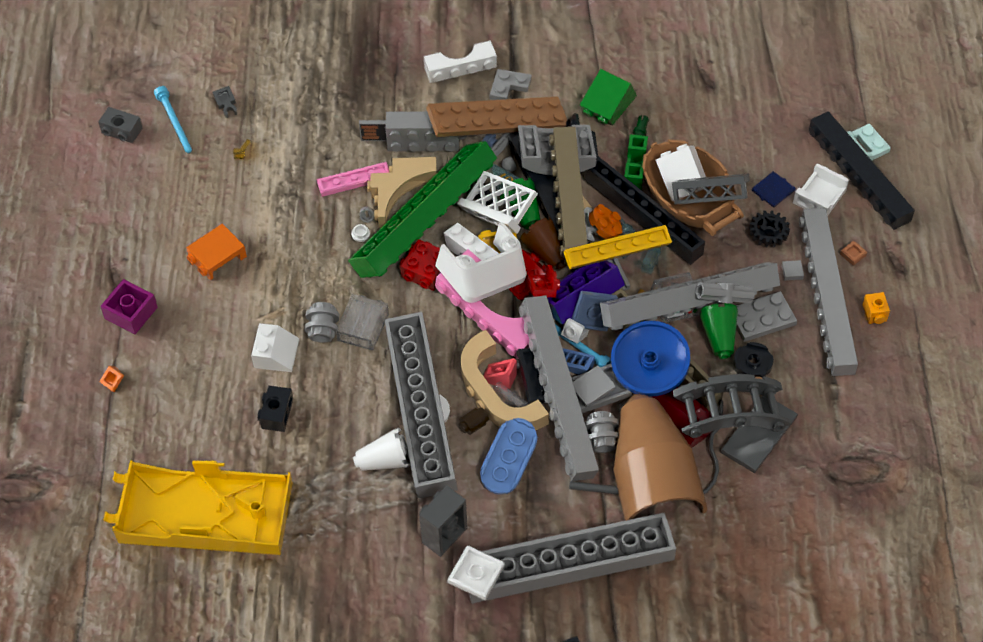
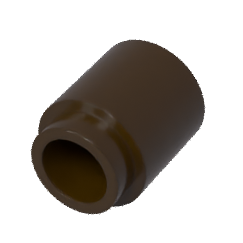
M482 407L475 408L459 419V427L463 433L471 435L485 426L486 422L489 421V417Z

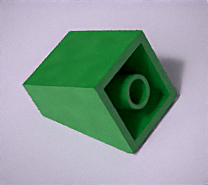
M600 69L581 101L580 107L586 116H595L599 122L605 125L607 123L614 125L636 98L637 94L630 82Z

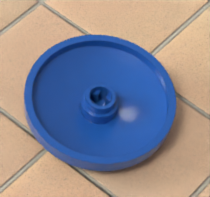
M659 321L638 322L626 328L615 340L611 351L612 370L619 383L632 393L646 396L663 395L677 388L685 379L690 368V349L684 336L671 325Z

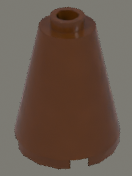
M543 218L529 227L530 231L527 234L524 232L521 235L520 240L547 265H552L553 270L565 268L567 264H564V257H560V245H562L561 240L559 241L558 232L552 219L549 218L547 220V218Z

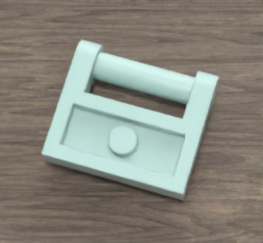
M870 123L855 131L847 132L871 160L890 152L891 147ZM856 139L860 141V143L867 149L868 152H866V150L859 144V142Z

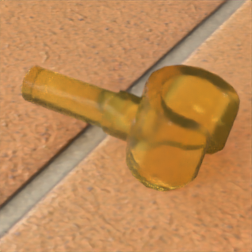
M249 139L245 141L241 148H234V159H244L245 150L251 142Z

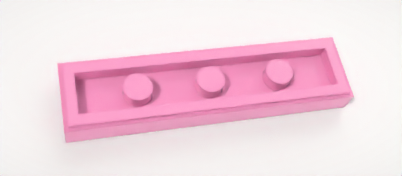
M387 162L320 178L317 179V184L323 197L367 186V181H371V173H389Z

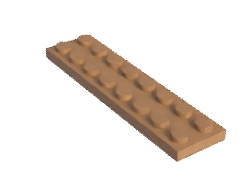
M559 97L431 103L426 107L436 137L518 132V125H536L539 128L553 129V127H566L567 122Z

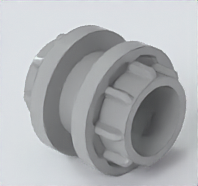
M317 302L312 304L310 309L306 311V319L310 322L305 324V332L310 340L326 343L332 341L338 334L339 327L334 323L339 321L340 314L336 311L337 309L334 305L327 302Z
M609 411L591 413L587 417L585 425L587 432H590L589 438L593 451L596 453H607L615 450L619 433L614 432V430L619 427V420Z

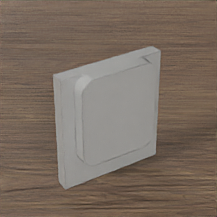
M598 365L573 381L577 396L587 407L616 389V385Z

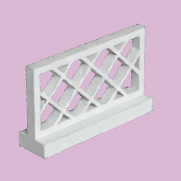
M484 171L467 198H461L457 204L466 213L498 226L500 222H503L511 232L518 234L521 229L518 224L538 193ZM490 178L491 183L484 186L483 184L486 179ZM503 183V188L496 191V186ZM492 188V193L485 196L484 191ZM516 189V193L509 196L508 191ZM504 194L505 198L497 201V196ZM530 194L526 200L521 201V196ZM476 195H481L480 199L473 201ZM493 198V204L486 206V201ZM517 199L518 203L510 207V201ZM506 203V209L499 211L498 207ZM519 209L515 218L512 217L511 212Z

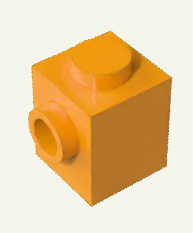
M884 292L866 294L862 306L868 324L887 322L890 309Z

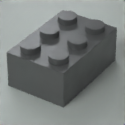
M448 486L442 491L439 490L429 505H424L419 512L422 543L440 557L467 530L466 499Z

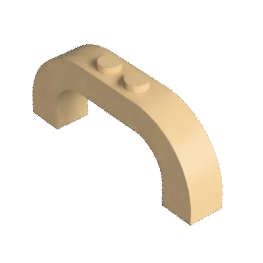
M486 330L471 338L462 351L461 375L466 386V392L470 398L473 397L475 399L477 407H482L490 421L498 427L515 418L529 421L535 430L548 425L549 413L539 400L519 408L508 406L501 401L478 369L484 360L496 354V343Z

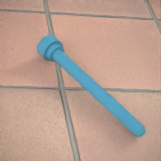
M159 86L154 90V95L158 101L163 103L185 152L191 153L192 148L169 102V91L167 87Z
M555 324L558 336L581 352L595 356L596 365L603 367L611 364L609 356L599 355L582 342L577 344L562 336L563 329Z

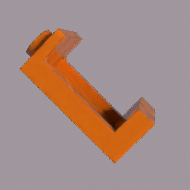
M223 223L186 247L188 261L192 265L195 264L203 277L207 276L209 280L214 278L213 272L236 256L240 260L247 257L245 246Z

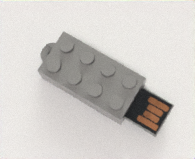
M427 111L386 112V120H359L361 141H387L388 151L394 152L459 151V140L467 137V135L436 137Z

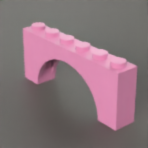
M469 249L462 254L472 257L476 263L481 261ZM442 273L436 276L435 286L437 290L450 298L453 305L459 306L468 318H472L478 324L481 330H486L496 343H500L509 355L517 358L516 352L518 349L529 348V337L524 331L523 317L510 318L499 315L487 308L481 300L474 303L466 302Z

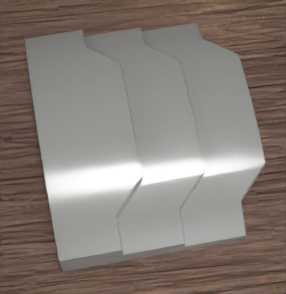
M518 125L522 167L539 174L552 175V166L555 163L551 161L553 146L549 144V135L553 134V129L539 128L536 125ZM572 125V127L576 128L580 172L596 166V153L590 125Z

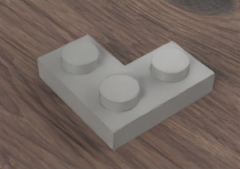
M497 69L490 92V100L508 99L510 90L528 92L532 75Z

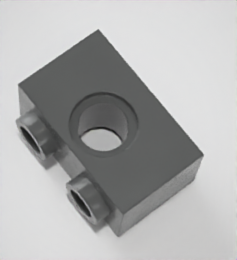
M108 107L98 121L101 133L118 138L124 142L133 143L143 129L139 116L112 107Z

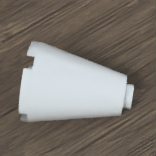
M396 428L356 451V456H353L356 468L365 471L411 466L410 461L407 462L406 458L409 456L405 437L403 434L399 435L401 429Z

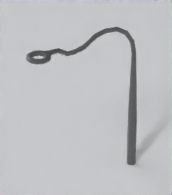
M723 400L719 403L718 411L720 416L723 415ZM718 430L712 431L709 438V451L715 462V473L712 482L703 490L704 494L708 493L715 485L719 473V461L713 450V438ZM570 481L569 489L619 495L617 486Z

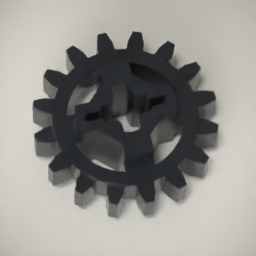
M764 210L763 215L757 213L756 217H752L749 225V235L753 236V241L759 240L758 245L765 243V247H768L769 244H772L774 248L776 243L782 245L783 240L787 241L790 223L786 222V217H780L781 213L775 215L774 211L771 210L770 214H767L766 210Z

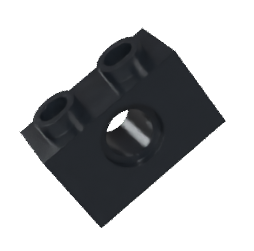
M268 385L267 393L264 392L262 397L263 407L259 409L257 415L261 429L285 432L294 399L291 388Z

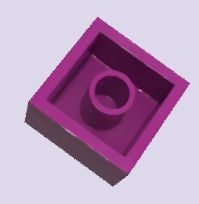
M125 279L119 283L100 306L104 319L135 335L158 308L154 294Z

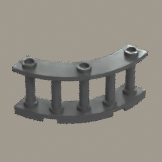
M752 374L722 375L708 378L709 382L697 384L695 381L672 390L674 398L685 403L690 425L681 428L682 433L692 438L728 427L756 426L776 432L792 424L791 420L779 414L775 394L783 390L781 382L764 376L762 379H757ZM737 391L751 393L755 412L742 413ZM729 392L734 411L733 414L719 415L715 398L716 393ZM759 395L767 397L771 414L763 412ZM707 396L712 418L698 422L693 401L694 399Z

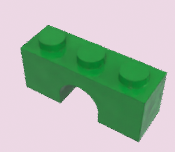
M630 134L624 177L642 191L644 176L642 166L644 154L647 153L648 136Z

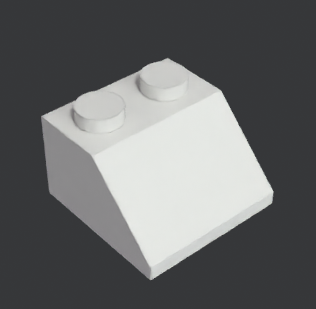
M259 323L251 354L254 368L292 372L299 338L278 325Z

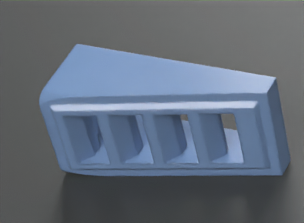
M562 348L570 372L580 375L593 368L595 356Z

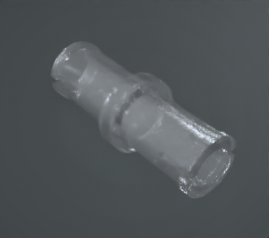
M500 381L495 385L497 388H493L495 393L503 398L508 405L516 408L529 405L526 400L518 396V392L515 390L511 391Z

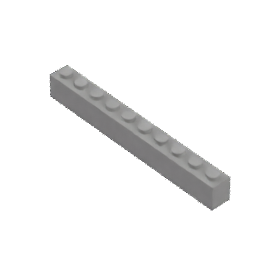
M826 208L803 209L802 217H799V226L803 228L802 242L806 243L805 257L809 258L808 272L812 273L811 287L815 289L814 303L818 304L819 308L817 309V318L821 320L822 324L820 325V333L825 339L823 348L824 352L828 354L826 360L827 368L831 369L832 376L855 375L858 362Z
M765 262L602 302L600 307L603 325L611 327V330L622 329L623 325L626 324L631 326L642 320L654 321L657 320L658 316L662 315L663 317H670L677 311L685 313L691 311L693 307L704 308L709 303L721 304V302H715V300L697 299L695 290L699 282L715 284L723 282L738 286L753 287L755 295L757 291L761 290L762 292L772 291L773 287L780 286L777 263Z
M547 296L524 298L519 307V314L524 320V331L529 337V348L534 354V365L538 368L540 374L539 382L545 391L544 399L550 408L549 416L551 421L554 422L555 436L560 442V454L565 459V471L570 476L571 481L593 479L599 468Z

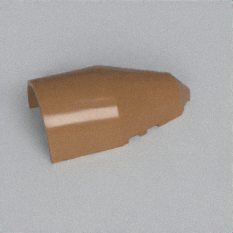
M634 394L620 411L619 435L613 469L625 521L633 519L635 515L648 507L671 500L686 499L697 501L700 503L702 513H706L707 505L692 448L658 400L646 395Z

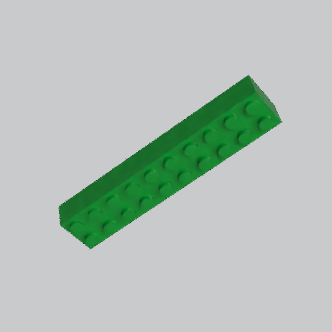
M486 141L465 145L348 260L361 278L381 277L387 272V268L400 259L399 256L412 247L411 244L424 235L423 232L431 228L436 223L435 220L443 216L447 212V208L455 204L459 200L458 197L466 193L471 188L470 185L478 181L481 174L494 165L493 162L497 159V156Z

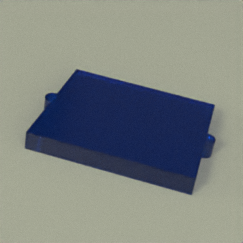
M774 171L752 188V191L762 201H766L773 208L796 190L794 186L786 181V178H782Z

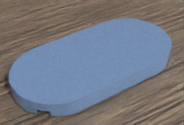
M515 418L503 423L480 470L482 484L489 492L497 495L508 494L518 486L537 445V433L529 421Z

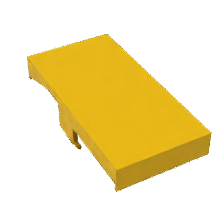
M130 460L126 474L114 472L113 481L124 484L120 505L116 514H110L105 511L103 520L107 523L115 524V526H112L118 543L281 555L293 483L290 472H288V475L223 471L220 466L224 467L225 463H217V461H192L195 472L175 471L133 462L132 460Z

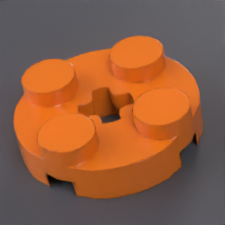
M599 204L589 213L591 226H596L598 229L596 232L602 238L610 239L618 237L622 233L621 217L617 212H612L604 205Z

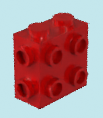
M418 239L415 245H412L409 249L407 257L403 258L400 262L401 277L408 282L412 281L419 284L422 288L434 291L436 289V276L441 273L435 266L440 248L432 245L430 242Z

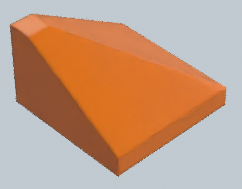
M109 365L99 382L112 392H115L124 375L117 367Z

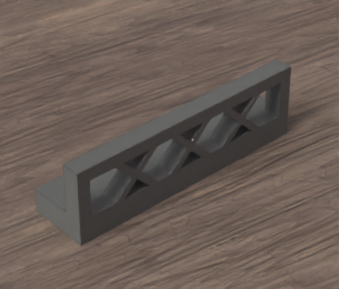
M749 173L676 180L672 182L674 205L748 198L746 182L750 181ZM734 184H741V195H735L730 190ZM716 186H720L725 190L722 196H717L712 192ZM699 187H702L707 192L704 198H700L694 193ZM678 189L686 190L689 193L688 197L679 200Z

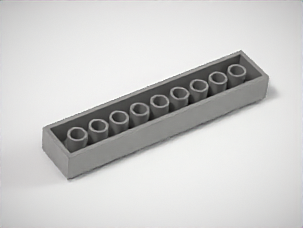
M417 312L385 319L418 499L433 496L439 490L442 491L446 486L456 491L458 487L423 313Z
M665 512L481 551L505 562V567L486 600L469 593L471 604L673 561L675 559L676 547Z

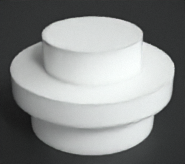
M358 224L352 230V238L357 242H364L370 237V230L365 225Z

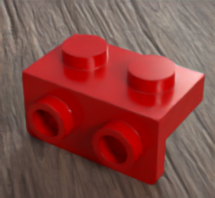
M547 265V275H528L527 283L533 297H556L557 290H560V279H557V273L553 270L552 265Z

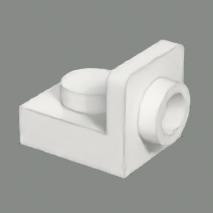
M569 318L566 320L561 335L578 344L587 337L589 330Z

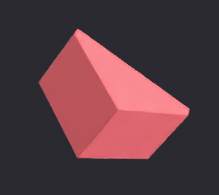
M512 358L489 364L483 375L489 384L510 390L517 376V360Z

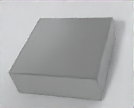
M801 260L782 262L784 281L802 280L804 278Z

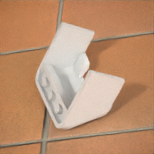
M503 222L499 223L493 244L501 253L476 263L468 255L455 257L445 244L440 247L435 266L466 302L474 303L519 285L526 278L527 272L521 244Z

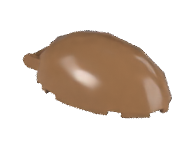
M668 139V142L652 143L650 150L644 154L642 167L648 186L665 210L686 225L705 229L711 236L716 235L717 231L736 219L744 217L742 210L734 203L735 200L674 205V201L670 199L656 159L661 158L660 154L671 151L673 153L678 151L677 147L683 144L688 145V142ZM695 147L706 177L729 175L727 169L719 160L704 149ZM733 185L730 190L736 195V191ZM716 186L712 192L717 196H722L725 190L720 186ZM703 189L695 194L700 198H704L707 192Z

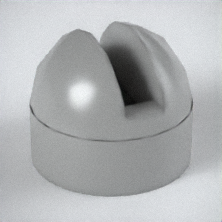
M509 156L502 161L501 167L505 172L516 170V164L512 157Z
M367 206L360 210L359 215L363 222H371L374 219L372 208ZM365 211H368L369 217H366Z

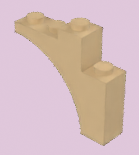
M436 157L392 158L393 166H389V173H371V181H367V190L371 192L372 199L375 200V206H378V209L374 210L375 221L379 223V228L387 222L388 215L398 199L408 191L426 184L437 174Z

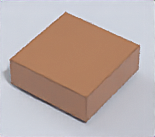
M853 241L840 251V255L854 266L866 257L867 251Z

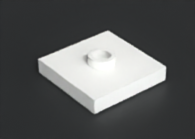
M467 545L447 581L453 586L486 600L505 567V562Z

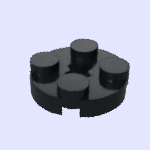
M750 342L736 350L734 366L737 374H752L755 377L763 378L772 370L774 358L765 345ZM756 358L758 363H751L749 360Z

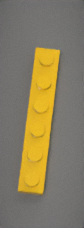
M666 225L569 248L563 253L570 270L671 244L672 240Z

